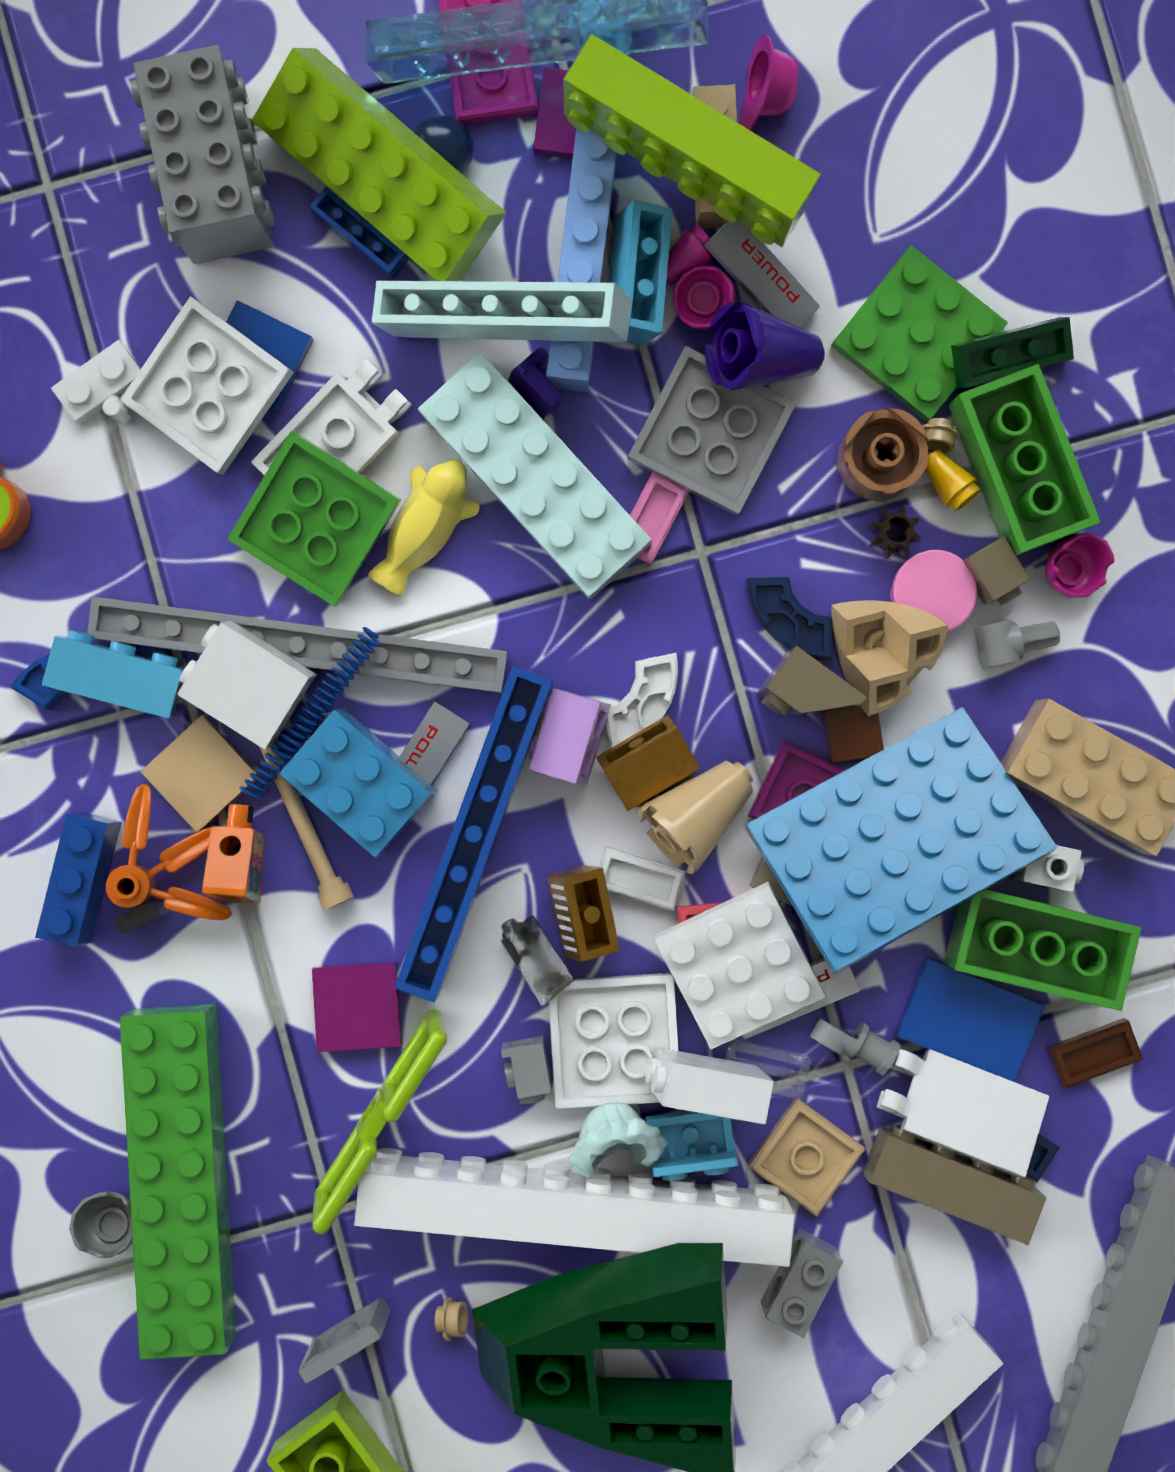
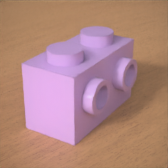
M553 688L551 696L548 695L540 716L543 719L540 734L533 738L529 748L528 757L532 760L529 770L573 784L587 785L611 704Z

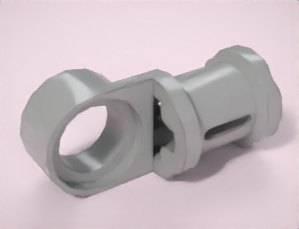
M819 1018L810 1034L811 1038L840 1055L844 1054L850 1058L856 1056L875 1067V1072L880 1076H884L891 1068L901 1046L895 1040L889 1042L869 1030V1025L865 1022H861L850 1036Z

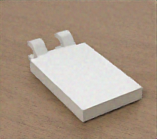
M366 359L347 380L337 372L251 463L265 476L290 431H295L361 473L399 434L391 423L401 417L412 404L395 389L379 405L366 391L372 388L383 375Z
M899 1049L898 1056L891 1069L913 1077L907 1097L886 1089L885 1092L881 1091L876 1108L904 1118L901 1130L918 1138L945 1147L1019 1178L1026 1177L1049 1096L931 1049L925 1052L923 1059L908 1051Z

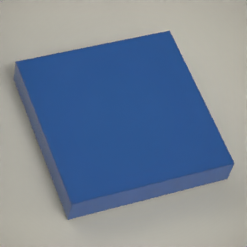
M237 300L226 322L294 372L269 408V410L278 413L314 339L312 336Z

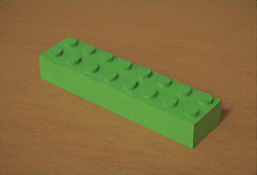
M216 1004L133 1009L120 1016L140 1360L226 1354L236 1338L217 1006Z

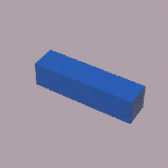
M327 187L322 190L309 206L317 219L389 279L393 280L407 264V255Z

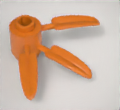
M147 784L138 786L130 802L122 840L124 848L130 849L128 865L117 867L109 874L106 881V893L109 899L117 906L130 908L143 905L152 897L165 900L164 907L167 910L210 920H226L230 918L232 912L229 907L211 898L178 887H170L167 892L156 889L155 875L165 869L168 873H174L208 850L212 827L201 830L163 851L159 855L161 863L150 870L145 866L136 864L138 850L145 849L147 845L151 812V789ZM126 878L134 882L135 887L131 894H128L124 888Z

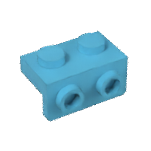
M692 1111L645 1116L646 1123L651 1126H657L660 1130V1135H663L668 1142L663 1155L658 1158L656 1164L652 1165L654 1177L662 1176V1179L665 1181H676L686 1178L687 1173L704 1171L706 1175H720L727 1173L729 1167L738 1166L731 1118Z

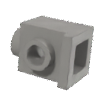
M544 1036L504 1042L501 1047L502 1058L511 1057V1062L504 1063L508 1088L516 1087L517 1098L520 1100V1104H531L544 1100V1094H549L552 1090Z

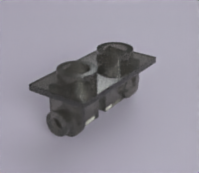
M530 915L523 922L509 919L501 926L503 930L501 942L542 1006L546 1005L575 981V978L534 915Z

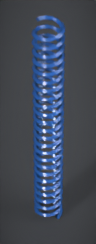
M362 627L363 631L372 640L362 634H357V636L369 648L356 640L352 641L353 645L363 654L351 647H347V650L358 661L346 654H342V657L353 668L340 660L337 661V664L349 675L332 667V671L344 682L331 674H326L338 688L322 680L321 683L333 695L320 687H316V690L329 702L315 694H311V697L324 709L306 700V704L314 709L318 715L310 712L305 707H301V710L314 722L309 721L299 713L296 714V717L309 729L301 726L294 720H290L291 724L299 729L303 735L293 731L290 727H285L286 731L292 734L298 742L290 739L284 733L280 734V736L294 749L284 745L279 740H275V743L283 748L288 755L281 753L275 747H270V750L277 754L283 762L275 759L269 753H265V757L272 761L279 769L272 767L264 760H260V763L268 768L273 775L266 773L263 769L256 766L255 770L263 775L268 782L260 779L254 773H250V777L259 782L264 789L257 787L247 779L245 784L254 789L258 795L249 792L244 786H240L239 788L243 793L254 799L263 798L262 793L268 791L267 786L273 785L272 779L278 778L277 773L283 770L282 766H286L288 764L287 760L293 758L292 753L298 752L297 746H303L302 740L308 739L307 733H313L312 726H318V720L324 719L322 713L329 712L327 706H334L333 700L339 699L338 693H344L342 686H349L348 680H354L353 673L360 672L358 666H365L363 659L369 660L370 656L368 653H375L373 646H380V642L377 639L379 638L378 634L367 627Z

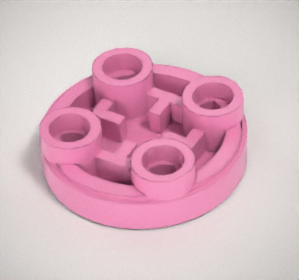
M928 550L914 555L899 568L894 577L889 595L892 602L916 607L940 618L948 624V632L959 627L971 615L977 600V583L969 567L960 557L943 550Z

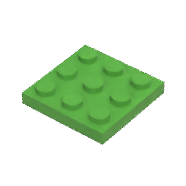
M911 245L835 338L831 346L925 422H928L956 388L951 345L1000 333L1008 322Z
M290 431L227 540L336 607L402 499L295 431Z

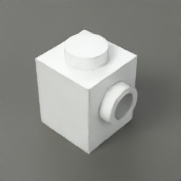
M1057 845L1054 852L1013 874V879L1073 892L1075 884L1080 883L1084 872V861L1080 859L1082 851Z

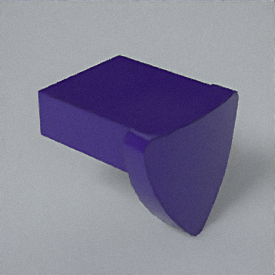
M540 347L511 371L508 382L544 421L556 410L563 395L538 370L549 358V353L543 347Z

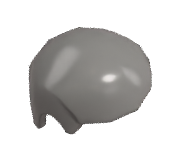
M103 1191L84 1198L72 1212L69 1227L77 1249L98 1258H111L126 1251L133 1243L130 1199L120 1193Z

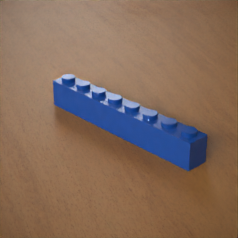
M512 666L395 984V989L434 1003L439 997L529 752L531 742L540 722L542 710L551 692L553 680Z

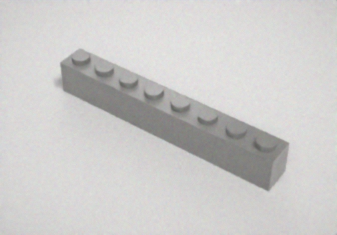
M1147 1154L1144 1164L1139 1165L1134 1176L1135 1190L1131 1202L1124 1206L1120 1215L1121 1230L1118 1239L1108 1249L1106 1255L1107 1270L1102 1283H1098L1093 1291V1309L1088 1323H1084L1080 1328L1078 1334L1079 1349L1074 1363H1069L1065 1370V1388L1061 1400L1054 1404L1050 1413L1051 1428L1046 1442H1042L1037 1449L1035 1463L1038 1472H1108L1175 1282L1174 1163Z

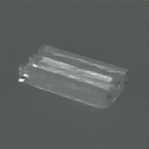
M734 1039L727 1043L725 1060L756 1065L766 1074L797 1080L796 1087L773 1083L772 1093L803 1100L811 1064L810 1056ZM736 1051L800 1065V1070L796 1071L735 1057Z

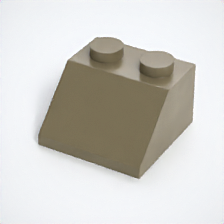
M798 646L793 647L783 655L757 691L765 697L761 703L780 717L783 715L787 716V714L794 716L862 704L867 698Z

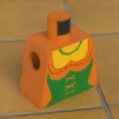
M230 804L227 827L212 826L202 894L219 901L261 902L265 836L256 829H252L253 806ZM241 844L239 852L233 855L234 848Z

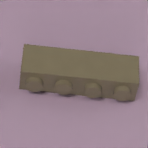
M895 1125L893 1131L880 1126L862 1172L869 1183L1029 1245L1047 1198L1035 1187L1036 1181L1028 1176L1019 1178L1012 1174L1009 1177L997 1172L996 1168L974 1159L969 1161L958 1157L956 1152L936 1144L930 1146L918 1141V1137L901 1130V1126Z

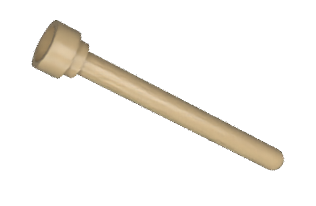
M274 743V745L270 746V747H275L277 750H279L278 747H277V745H276V743ZM259 746L265 761L272 767L279 769L272 761L265 757V753H269L281 762L283 760L272 752L270 747L263 749ZM277 773L278 778L274 779L275 784L321 883L317 886L320 892L317 897L323 911L354 898L348 882L343 883L341 876L336 877L297 789Z

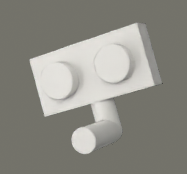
M117 340L52 386L51 389L72 419L79 425L101 409L119 424H127L131 420V413L126 405L120 401V396L126 392L141 368L124 344Z

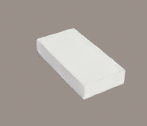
M605 847L599 867L603 868L608 892L674 911L685 870Z

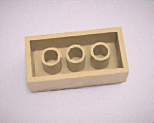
M1049 698L1035 700L1000 762L1006 770L1005 773L1018 786L1137 853L1157 856L1175 824V769Z

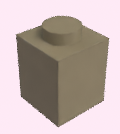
M1005 536L963 560L976 579L977 594L984 605L997 600L1001 606L1022 594L1018 586L1030 580Z

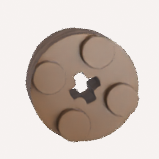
M889 408L865 413L852 425L839 445L836 467L842 480L852 492L865 499L883 502L899 496L922 476L927 467L929 453L925 429L914 416L900 409ZM882 448L889 452L886 460L883 462L876 457Z

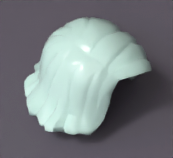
M611 1102L594 1108L588 1114L581 1127L579 1141L576 1142L574 1153L569 1157V1162L574 1173L583 1176H593L596 1167L602 1161L623 1148L630 1152L637 1163L650 1167L656 1164L658 1158L663 1155L668 1142L663 1135H660V1130L657 1126L648 1125L633 1108L624 1103Z

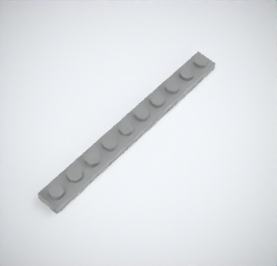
M93 596L87 634L95 636V640L115 641L202 654L205 647L201 646V642L209 628L213 624L219 626L221 622L233 621L306 668L332 671V667H335L344 673L347 672L337 664L338 660L351 668L353 667L342 657V654H346L358 661L347 650V647H351L363 654L353 645L352 641L356 640L369 648L358 638L357 634H362L372 640L365 632ZM378 634L379 638L377 639L380 642V646H373L375 653H368L370 659H363L365 666H358L360 672L353 673L503 693L508 652Z

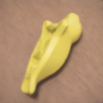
M457 459L437 464L427 474L420 466L415 467L410 473L412 490L391 525L386 559L375 566L368 575L374 582L384 585L387 590L398 596H401L404 592L409 573L436 556L448 541L455 526L461 520L474 517L479 512V503L465 500L467 491L466 468Z

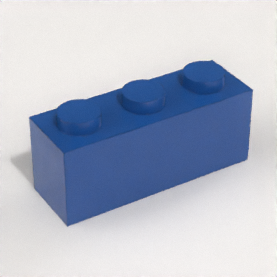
M86 812L66 813L35 938L76 948L92 942L122 821Z

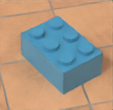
M345 708L334 709L279 773L375 858L387 850L438 791L402 761L392 749Z

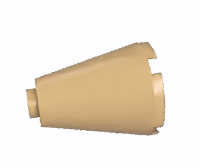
M724 761L645 803L636 811L637 818L640 823L645 819L648 820L652 828L647 832V835L660 851L678 867L684 862L688 864L686 872L693 874L702 866L752 794L753 788L750 784L753 781L752 775L741 763L735 762L732 764Z

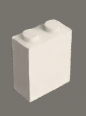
M233 621L221 622L219 626L213 624L202 639L201 646L205 647L198 661L191 660L183 670L179 678L183 685L177 695L261 748L267 749L274 745L275 740L279 737L317 674Z
M658 1047L656 1059H649L646 1071V1083L651 1084L650 1090L664 1107L766 1125L774 1081L756 1065Z

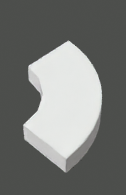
M676 653L635 661V680L630 692L619 704L610 707L607 716L606 728L611 748L663 718L671 704L677 685L678 662Z

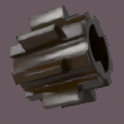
M901 506L894 515L892 511L889 513L886 508H883L879 511V523L872 522L867 527V529L875 534V540L870 543V548L879 545L883 549L884 559H888L894 550L903 557L910 554L909 542L917 543L921 540V536L914 531V525L918 523L919 518H912L910 520L905 516L904 506ZM890 523L896 524L902 531V534L897 537L898 542H894L887 537L886 532L891 528Z

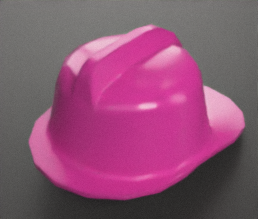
M767 35L761 36L756 42L748 65L746 92L738 123L750 131L753 129L759 116L780 115L788 110L795 101L798 91L799 65L797 60L784 52L774 49L771 38Z

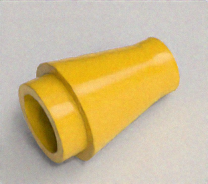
M940 449L929 455L925 472L945 507L950 506L954 512L961 510L980 493L981 489L976 484L978 479L948 458Z

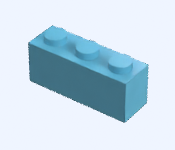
M633 200L615 216L609 283L617 284L632 299L627 343L642 346L662 333L673 209L638 200Z
M69 630L67 636H54L42 686L168 719L174 716L179 698L177 694L182 687L179 678L185 669L177 666L178 658L153 652L151 659L135 655L137 647L111 641L109 648L93 644L95 636L75 630Z

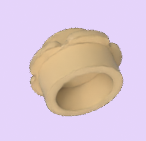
M933 418L928 421V424L922 425L928 438L929 452H934L938 449L943 453L951 452L954 449L955 440L960 438L959 430L953 429V423L948 419Z
M448 1297L445 1299L443 1306H438L436 1309V1331L443 1332L442 1335L445 1341H451L452 1337H464L468 1327L467 1305L463 1301L452 1300V1297Z

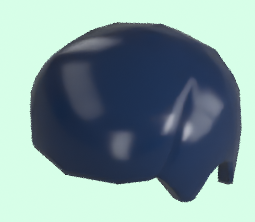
M432 116L422 121L414 130L417 136L461 174L471 163L474 143L468 128L459 120L451 116Z

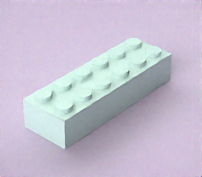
M481 351L418 408L423 418L589 600L594 598L651 545L652 539Z

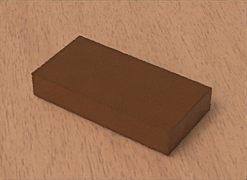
M1125 1018L1047 1046L1060 1085L1064 1088L1144 1060L1130 1022Z

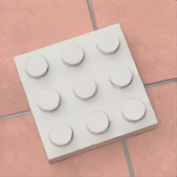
M190 296L120 401L216 473L224 475L294 372Z
M769 881L654 936V941L710 1049L716 1048L825 998V992Z
M659 973L548 980L555 1109L604 1106L611 1102L624 1103L626 1105L660 1103L650 1090L651 1084L646 1083V1071L649 1059H656L658 1047L678 1051L675 988L672 974Z

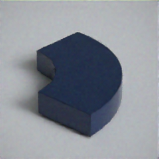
M789 577L746 579L747 594L752 610L761 626L775 641L788 650L798 646L814 659H833L832 618L815 615L801 606L792 593Z

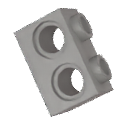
M798 1228L792 1240L790 1267H778L760 1301L766 1319L802 1338L805 1337L843 1264V1260L835 1246Z

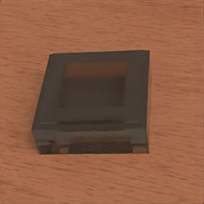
M158 899L118 917L115 923L121 935L169 914L170 911L164 907L165 900Z

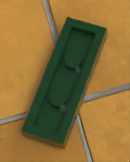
M1058 317L951 345L956 387L968 388L994 381L1039 364L1040 368L1074 359L1070 317Z

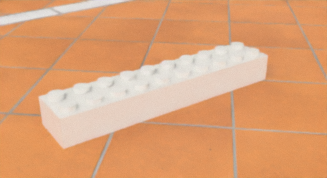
M392 1148L377 1150L374 1159L358 1183L354 1226L642 1253L676 1243H723L724 1261L790 1267L794 1213L785 1193L779 1192L777 1186L770 1184H755L754 1189L737 1188V1183L732 1181L713 1180L712 1185L695 1184V1179L690 1177L676 1181L653 1180V1175L644 1172H630L628 1177L611 1176V1171L602 1168H596L593 1176H583L569 1172L570 1168L568 1166L560 1164H547L544 1166V1169L527 1168L528 1164L523 1161L505 1160L502 1165L486 1164V1159L476 1156L461 1157V1161L444 1160V1155L434 1152H423L419 1154V1157L402 1156L401 1150Z

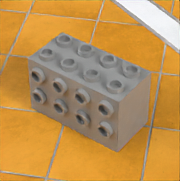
M213 45L133 63L136 80L130 82L131 90L137 107L143 108L145 122L140 123L139 126L143 143L147 150H152L154 164L149 165L148 168L155 191L161 192L163 206L158 207L157 210L164 233L171 234L175 247L180 246L194 264L275 247L270 228L275 226L270 202L265 200L262 186L266 185L265 174L260 159L256 160L253 145H257V137L251 118L247 119L244 107L245 104H249L248 95L242 77H238L233 59L226 60L219 45Z

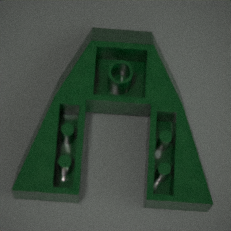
M676 1243L555 1275L472 1309L481 1376L515 1415L599 1448L686 1472H735L736 1432L732 1380L605 1377L602 1349L726 1351L728 1311L723 1243Z

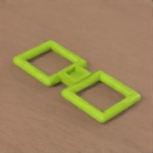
M432 1009L427 1012L383 1082L381 1089L379 1088L356 1127L315 1190L312 1223L315 1233L325 1234L330 1229L377 1153L376 1138L387 1121L395 1122L399 1119L445 1046L447 1035L440 1011Z

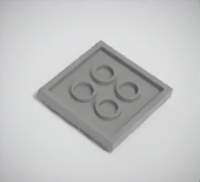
M685 346L627 460L662 476L738 517L797 403L763 385L738 390L725 389L724 386L716 385L707 370L705 355Z

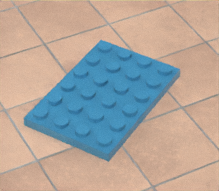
M963 707L746 824V831L834 975L1042 859L1057 848V845L1010 776L1005 773L1006 770Z

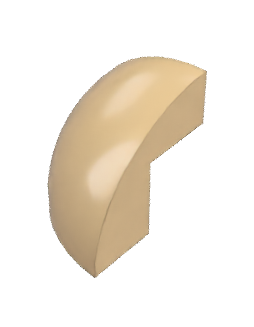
M874 600L850 601L831 605L832 629L839 662L847 683L867 697L860 704L867 716L880 713L906 698L912 692L909 684L923 668L931 670L941 654L947 635L948 624L929 612L905 604Z

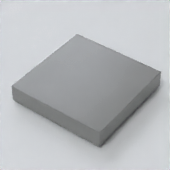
M379 1297L313 1338L298 1370L305 1384L381 1338L391 1311L384 1297Z

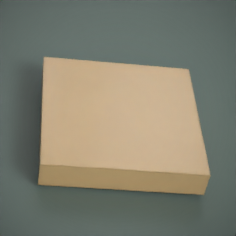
M201 715L140 771L196 833L208 826L243 793L239 788L240 786L249 788L245 784V780L248 779L252 783L255 782L250 777V773H254L258 777L261 776L205 715Z
M795 1097L747 1164L750 1169L772 1185L777 1186L779 1190L817 1217L866 1148L805 1102Z

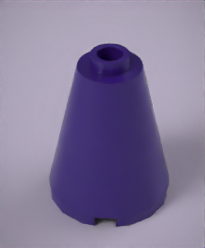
M729 302L719 309L709 330H715L713 342L705 346L706 366L712 381L716 385L724 386L725 389L730 390L812 376L819 370L825 358V350L819 336L747 303Z

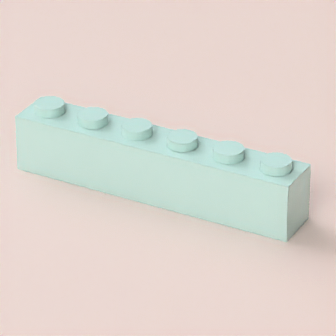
M376 281L371 323L394 337L627 342L632 299L615 283Z

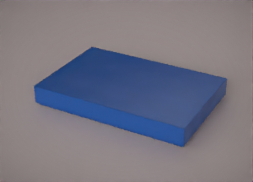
M925 957L895 1035L1015 1082L1045 1006Z

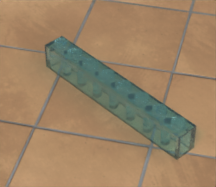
M515 0L366 21L365 62L384 84L573 61L576 60L591 34L624 54L708 44V1Z

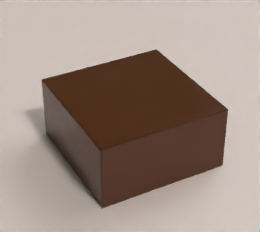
M860 705L821 712L830 763L867 758L884 750L878 713L867 716Z

